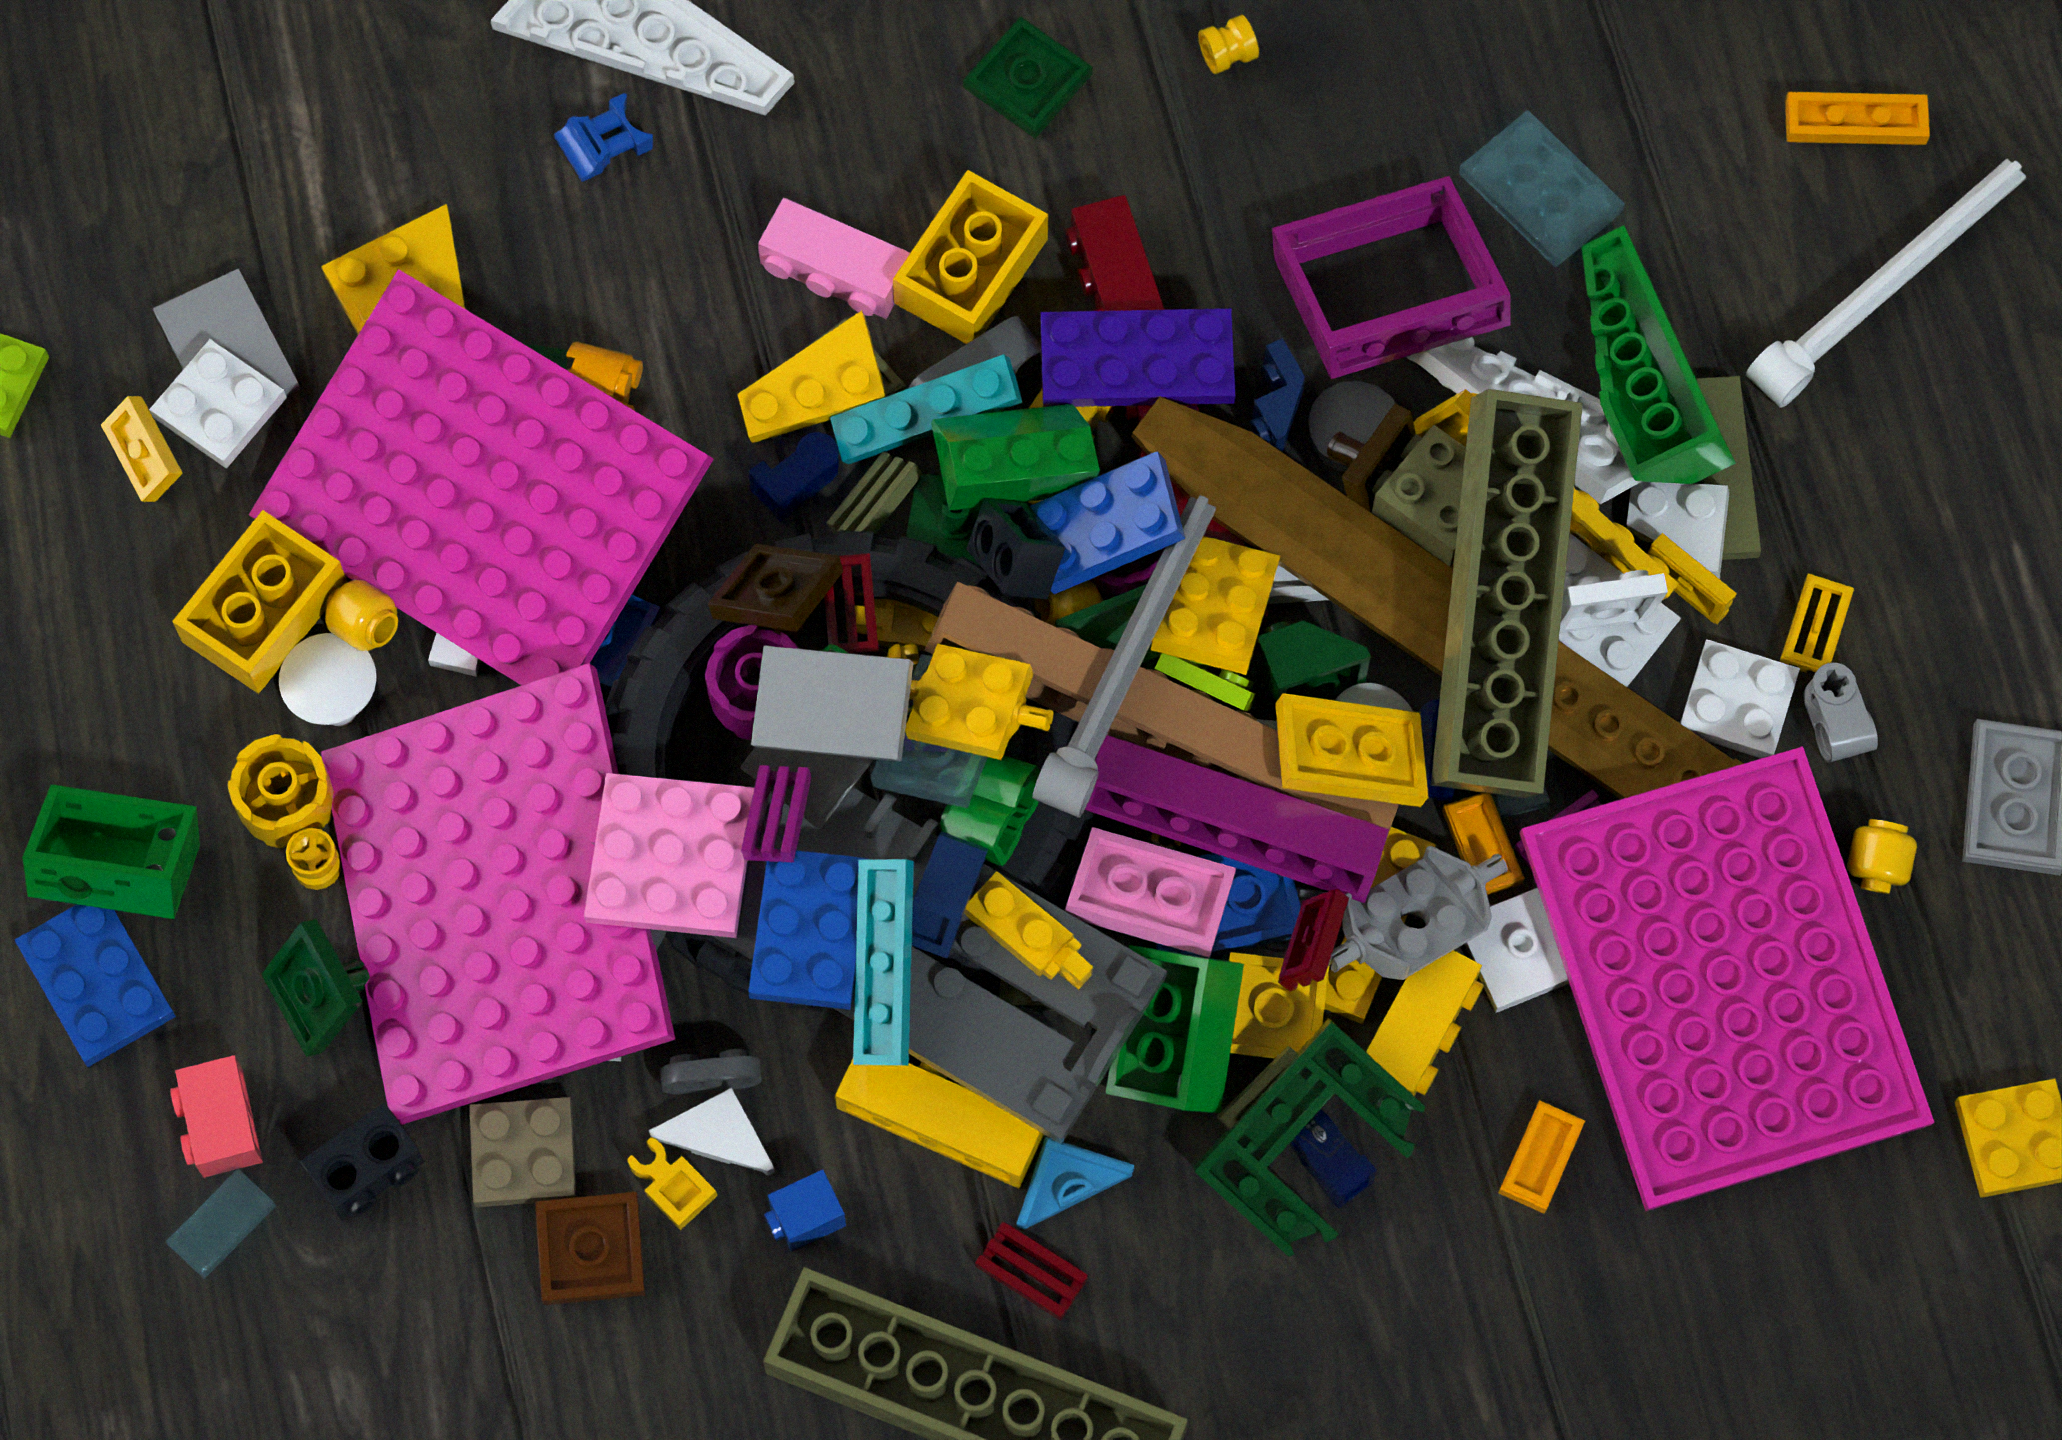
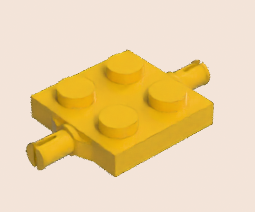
M937 644L927 671L919 681L911 680L909 699L913 700V708L906 724L905 733L908 739L1002 760L1010 737L1018 730L1020 725L1048 731L1053 721V711L1026 705V693L1034 674L1030 664Z

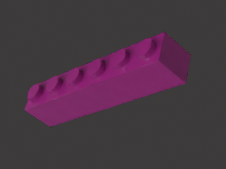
M1106 735L1095 760L1098 765V778L1085 810L1326 891L1337 888L1344 894L1350 893L1352 895L1351 899L1365 903L1378 869L1389 829L1324 808L1318 804L1309 803L1276 792L1270 788H1264L1231 777L1222 772H1216L1183 761L1177 757L1168 756L1135 745L1129 741Z

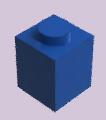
M823 1169L768 1195L771 1211L764 1214L766 1222L776 1242L785 1238L791 1252L846 1226L845 1214Z

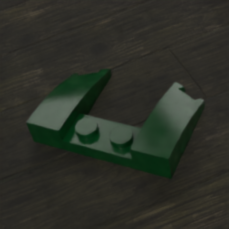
M1329 1018L1295 1054L1296 1058L1229 1131L1226 1130L1193 1166L1196 1174L1288 1257L1295 1255L1291 1246L1293 1241L1320 1231L1326 1243L1334 1240L1339 1234L1268 1168L1334 1094L1338 1095L1406 1158L1413 1153L1415 1146L1413 1142L1404 1140L1411 1111L1413 1109L1424 1113L1425 1105Z

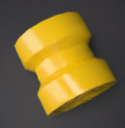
M1244 15L1229 19L1225 28L1211 26L1200 30L1198 33L1203 57L1213 74L1228 70L1231 63L1236 61L1247 63L1259 57V48L1254 31Z
M306 828L295 833L288 841L285 851L287 862L301 885L308 889L319 890L332 885L340 876L342 868L341 857L329 834L321 829Z

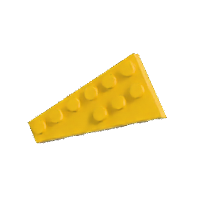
M447 204L321 266L324 276L358 334L398 269L466 309Z
M1464 389L1421 415L1413 422L1416 434L1423 437L1435 425L1466 447L1471 398L1477 394L1470 393L1467 389ZM1574 488L1570 533L1623 574L1635 570L1648 571V576L1664 573L1668 593L1663 600L1668 598L1679 583L1669 575L1670 570L1667 565L1659 558L1647 555L1634 543V536L1627 528L1619 523H1612L1598 510L1599 505L1592 496Z

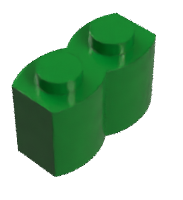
M979 755L976 761H972L964 772L963 791L954 803H950L945 808L942 814V832L988 848L985 861L1003 866L1014 852L1021 837L1024 824L1032 816L1039 801L1032 798L1040 774L1038 767L1003 755L1002 760Z

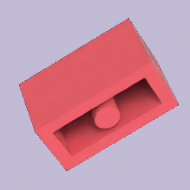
M235 1055L175 1070L178 1087L171 1088L170 1092L177 1117L185 1116L188 1134L181 1136V1145L187 1165L195 1164L202 1176L206 1178L263 1163L243 1069Z

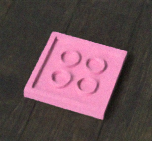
M606 773L584 912L586 923L736 938L748 860L743 858L741 847L754 788Z

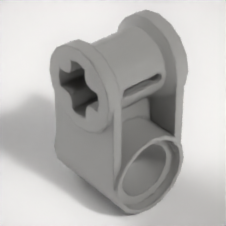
M1827 663L1821 666L1814 674L1813 679L1805 687L1803 701L1812 722L1816 742L1822 757L1826 762L1830 763L1876 750L1878 746L1876 728L1871 715L1866 710L1854 674L1845 665L1839 663ZM1823 685H1825L1826 691H1823L1821 688ZM1832 691H1836L1838 695L1835 697Z

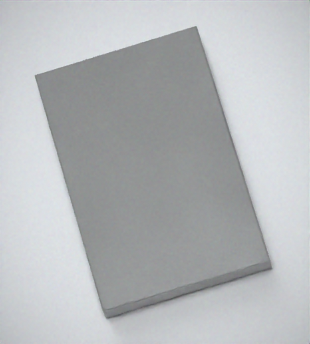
M239 268L153 308L155 316L183 370L208 340L211 339L285 391L286 396L300 390L298 381Z
M764 646L751 745L757 748L901 762L914 662L909 659Z
M1981 719L1976 720L1973 727L1962 862L2059 876L2062 874V731Z

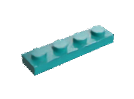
M1003 354L831 416L830 420L841 460L849 465L933 435L931 424L933 419L993 413L1022 403V398L1010 357Z
M859 860L853 1065L909 1066L914 861Z

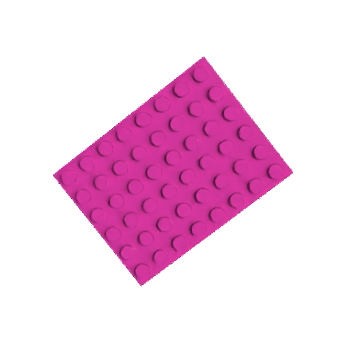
M398 269L258 498L249 516L256 519L261 511L264 510L339 560L345 576L352 580H364L390 596L394 600L395 607L516 683L524 685L591 662L714 459Z
M588 663L321 752L322 760L329 773L334 790L332 814L359 957L365 964L362 970L367 969L370 976L365 989L387 1106L401 1125L675 1040L656 946L653 943L650 929L586 923L584 919L606 773L619 774L597 668Z
M1803 747L1521 829L1519 833L1645 1211L1922 1129L1935 1123Z

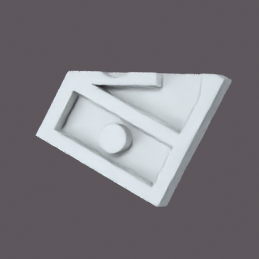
M1642 481L1631 487L1627 528L1632 534L1646 542H1654L1663 533L1720 579L1729 501L1728 485Z

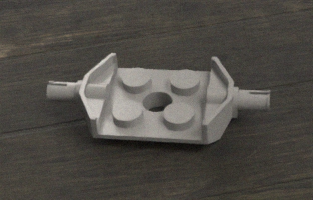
M1428 846L1423 859L1371 888L1365 903L1351 900L1352 895L1350 893L1345 894L1349 897L1342 923L1347 940L1342 945L1333 949L1328 967L1331 965L1330 969L1333 972H1337L1342 967L1357 960L1359 964L1365 962L1382 977L1404 980L1487 931L1492 914L1485 885L1497 876L1507 872L1508 868L1505 860L1502 859L1500 861L1501 856L1494 854L1479 865L1471 866L1461 859L1435 847ZM1407 914H1414L1422 918L1426 926L1421 929L1410 928L1403 923L1401 917Z

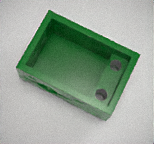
M51 784L23 855L27 896L175 919L200 847L197 807Z

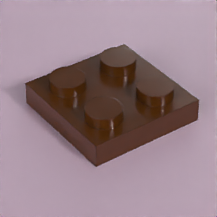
M637 1192L535 1202L543 1305L646 1295Z

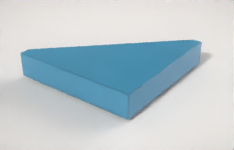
M1045 1137L1017 1221V1228L1025 1230L1132 1177L1134 1165L1064 1142L1060 1144L1051 1138Z

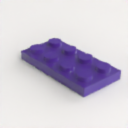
M1231 308L1041 312L1043 407L1073 404L1075 407L1154 405L1159 397L1181 405L1234 404L1235 402Z

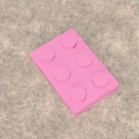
M1092 827L1065 912L1089 924L1210 958L1236 868Z

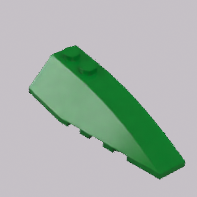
M1623 225L1583 245L1582 254L1586 288L1592 316H1590L1591 330L1595 337L1596 345L1595 363L1601 387L1599 392L1600 405L1634 480L1694 484L1736 464L1625 226Z

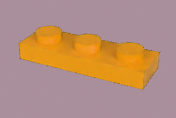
M1788 92L1785 100L1787 142L1926 145L1930 137L1927 95Z

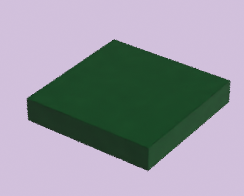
M1020 16L963 79V88L1036 139L1093 75V67Z

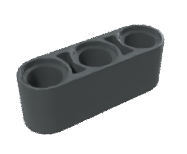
M1014 316L1001 322L922 372L912 381L909 388L1003 354L1010 357L1018 383L1042 365L1041 344L1019 316Z

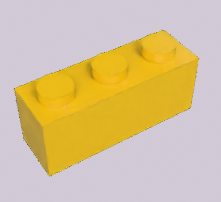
M1454 950L1406 978L1366 1051L1413 1095L1416 1092L1424 1096L1426 1095L1439 1070L1431 1065L1439 1049L1446 1053L1450 1051L1461 1030V1026L1454 1023L1462 1007L1471 1011L1484 987V984L1477 981L1482 965Z

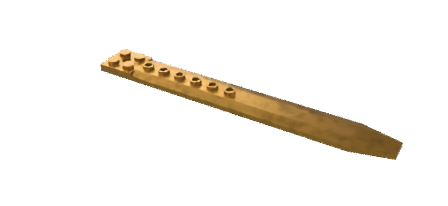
M1162 397L1157 399L1132 432L1131 437L1147 455L1156 451L1162 455L1166 461L1170 480L1188 500L1190 497L1198 500L1200 495L1208 498V504L1216 507L1212 517L1213 521L1254 549L1279 555V566L1442 677L1453 569L1253 432ZM1560 641L1558 642L1548 750L1618 798H1628L1744 764L1736 758L1733 760Z

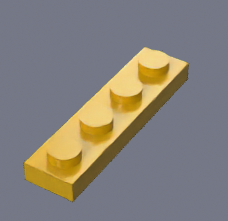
M1391 827L1371 888L1423 859L1426 848L1428 846L1436 847V844ZM1408 914L1401 917L1403 923H1405ZM1344 936L1342 944L1346 942V936ZM1357 960L1352 961L1337 972L1330 970L1324 1009L1363 1024L1382 976L1365 962L1359 964Z

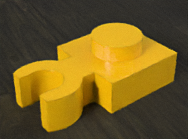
M650 1137L647 1140V1145L656 1154L654 1162L649 1165H642L631 1155L627 1159L631 1171L637 1177L653 1181L645 1189L646 1196L681 1230L717 1197V1192L683 1156L670 1165L667 1162L663 1145L658 1140Z

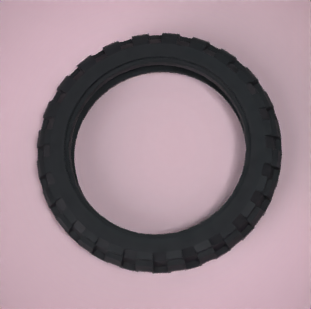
M838 531V536L812 539L810 534L775 541V547L838 556L870 553L874 599H890L909 604L939 617L945 601L958 581L967 586L979 587L985 590L990 597L1011 607L1024 608L1030 611L1035 618L1041 620V614L1027 600L1016 601L1002 595L999 591L1000 588L980 565L964 556L957 559L937 550V545L905 536H902L900 540L875 537L874 532ZM748 551L717 566L716 573L698 585L691 583L665 606L666 612L652 627L645 628L627 654L628 661L619 679L614 680L605 705L619 774L671 779L672 758L676 738L692 700L706 682L705 672L708 660L714 652L713 647L718 640L730 631L749 626V624L712 619L708 602L748 554ZM861 565L851 566L854 603L858 606H864ZM841 574L833 584L836 613H845ZM824 597L809 617L826 614ZM758 626L759 629L773 630V628ZM1026 698V705L1046 710L1050 709ZM1052 710L1053 721L1048 731L1020 725L1018 728L1024 748L1025 762L1036 765L1040 772L1051 752L1056 753L1059 748L1068 747L1079 722ZM1039 801L1032 816L1024 824L1019 842L1008 861L1003 866L991 862L987 866L1054 905L1065 887L1070 885L1083 857L1090 828L1093 825L1094 813L1084 810L1081 817L1078 818ZM667 931L665 938L672 944V948L700 970L705 969L725 981V985L748 994L753 960L711 935ZM912 946L944 966L958 970L966 979L976 974L981 976L987 972V970L951 950L948 958H944ZM787 1003L789 1008L824 1013L825 1009H833L830 1007Z

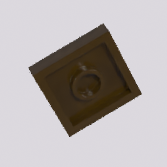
M1394 403L1366 444L1340 431L1329 442L1327 447L1328 459L1348 468L1342 476L1347 497L1370 513H1372L1375 494L1372 493L1375 483L1387 469L1394 472L1404 461L1401 458L1403 450L1416 435L1411 411Z
M755 544L708 602L712 619L773 628L775 633L781 635L782 632L795 642L801 637L800 634L805 632L803 624L843 573L840 557L838 555Z

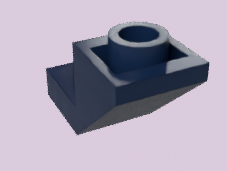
M1281 338L1266 345L1261 373L1266 385L1272 392L1254 400L1253 415L1249 425L1251 432L1283 453L1302 398L1305 376L1284 339Z
M941 831L913 899L912 946L948 958L966 906L977 885L989 850L988 848Z

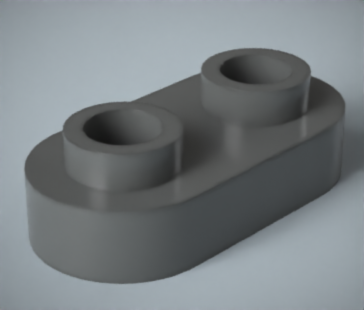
M745 1049L726 1050L720 1053V1058L701 1060L698 1055L694 1054L677 1055L670 1058V1064L660 1069L662 1091L669 1094L723 1091L730 1088L732 1090L742 1089L762 1082L760 1059L750 1056V1052Z

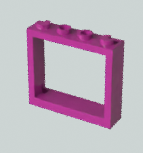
M1450 176L1272 228L1275 263L1331 379L1510 326V292ZM1442 221L1476 289L1331 331L1299 263Z

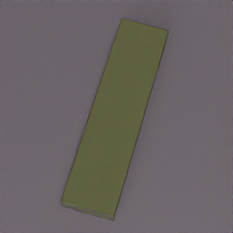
M1740 376L1697 378L1736 464L1701 480L1702 484L1728 485L1729 501L1722 560L1759 558L1761 546Z

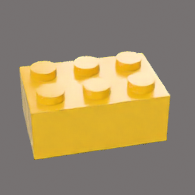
M967 170L894 276V304L965 344L970 343L985 333L1048 240V214Z
M262 510L172 622L182 643L259 694L282 666L284 659L290 651L303 640L326 611V603L330 594L348 582L339 560Z

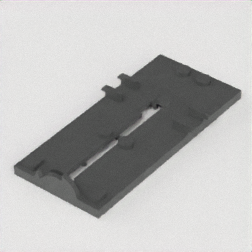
M779 750L769 764L771 771L778 772L779 766H788L790 772H797L798 767H808L812 777L796 850L870 858V860L914 861V899L938 837L934 835V831L940 823L929 818L922 828L892 810V805L897 798L887 793L879 803L796 753ZM771 785L758 848L762 847L775 785ZM794 786L787 787L775 848L781 849ZM748 860L737 937L712 936L753 960L767 861ZM983 864L972 897L996 872L994 869ZM1002 875L1074 934L1073 937L1081 943V948L1077 952L1093 966L1092 976L1079 990L1058 973L1052 980L1043 974L1039 977L994 940L984 928L976 925L965 914L959 926L952 950L1030 996L1031 1000L1043 1003L1083 1028L1087 1024L1097 1030L1070 1072L1064 1068L1063 1062L1074 1046L1073 1041L966 979L958 970L948 968L912 947L909 1054L1062 1144L1167 977V971ZM855 983L851 1010L833 1008L853 1021L855 1016Z

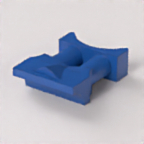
M626 93L609 100V111L592 119H589L588 116H573L568 119L567 124L560 131L554 133L555 140L582 182L603 173L604 168L610 164V158L629 149H633L637 156L653 149V135L637 130L626 119ZM617 127L622 131L604 141L600 136Z

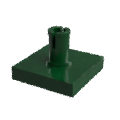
M922 473L923 475L915 484L906 537L937 545V550L957 559L964 556L978 564L966 548L981 507L949 511L942 476Z
M317 918L300 922L261 974L306 1057L323 1053L363 1001L357 991L365 990V985L370 979L367 969L354 972L355 970L362 969L365 965L360 959L341 963Z

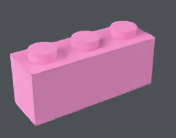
M784 197L758 242L760 264L772 275L782 279L791 277L805 283L812 292L819 296L830 297L832 295L848 302L849 306L857 312L862 310L866 316L876 314L887 319L894 306L893 278L910 254L908 251Z

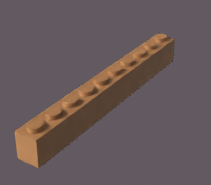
M958 581L944 603L925 648V651L933 654L937 644L1028 663L1031 665L1034 674L1026 693V698L1077 722H1080L1114 653V650L1101 649L1080 639L1075 632L1069 629L1056 628L1041 621L1024 608L1011 607L994 599L979 587L967 586ZM1139 667L1107 733L1108 736L1129 741L1135 745L1168 756L1177 757L1183 761L1216 772H1222L1231 777L1264 788H1270L1276 792L1309 803L1318 804L1324 808L1357 819L1366 820L1372 824L1387 828L1389 831L1399 804L1282 788L1277 730L1258 722L1254 716L1247 712L1234 711L1213 701L1208 694L1202 691L1189 690L1170 681L1166 675L1156 670Z

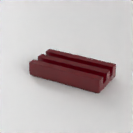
M870 553L839 556L843 567L842 580L848 643L838 644L834 589L832 586L824 596L828 645H836L849 654L879 653ZM861 565L868 640L858 642L851 569V566Z
M1337 888L1302 902L1278 977V983L1290 992L1296 990L1298 984L1303 987L1310 985L1312 979L1316 982L1324 980L1349 897Z
M1004 1221L998 1227L995 1236L986 1245L983 1254H980L975 1262L976 1268L1060 1321L1088 1280L1086 1273ZM1005 1240L1011 1242L1073 1283L1070 1287L1002 1244ZM994 1256L1001 1257L1062 1296L1063 1298L1060 1303H1056L993 1263L992 1259Z

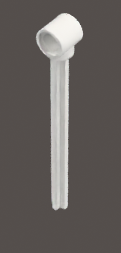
M2006 159L1796 342L1786 340L1783 344L1780 341H1776L1767 347L1748 368L1746 376L1780 408L1790 403L1812 379L1815 372L1814 362L2026 179V175L2020 171L2022 166L2016 160L2011 163Z

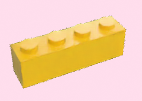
M852 1059L835 1094L837 1109L1020 1189L1044 1137L1043 1133L966 1087L946 1080V1075L925 1063H920L919 1067L910 1063L909 1066L853 1065Z

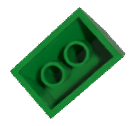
M1073 404L933 419L931 423L949 511L981 507L984 498L1014 502L1045 500L1096 478L1100 471L1091 427Z
M1129 945L1130 950L1165 969L1167 977L1111 1064L1105 1094L1186 1111L1221 1113L1244 964L1205 956Z

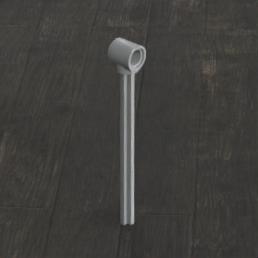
M1201 495L1198 500L1192 497L1189 498L1180 516L1185 539L1165 547L1068 747L1059 748L1056 753L1051 752L1047 757L1037 779L1032 795L1033 799L1078 818L1083 814L1099 774L1098 765L1094 760L1216 511L1215 506L1208 504V498Z

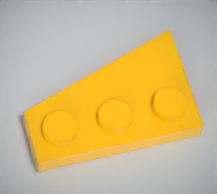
M862 310L737 394L748 437L752 443L829 421L831 416L887 397L866 318Z

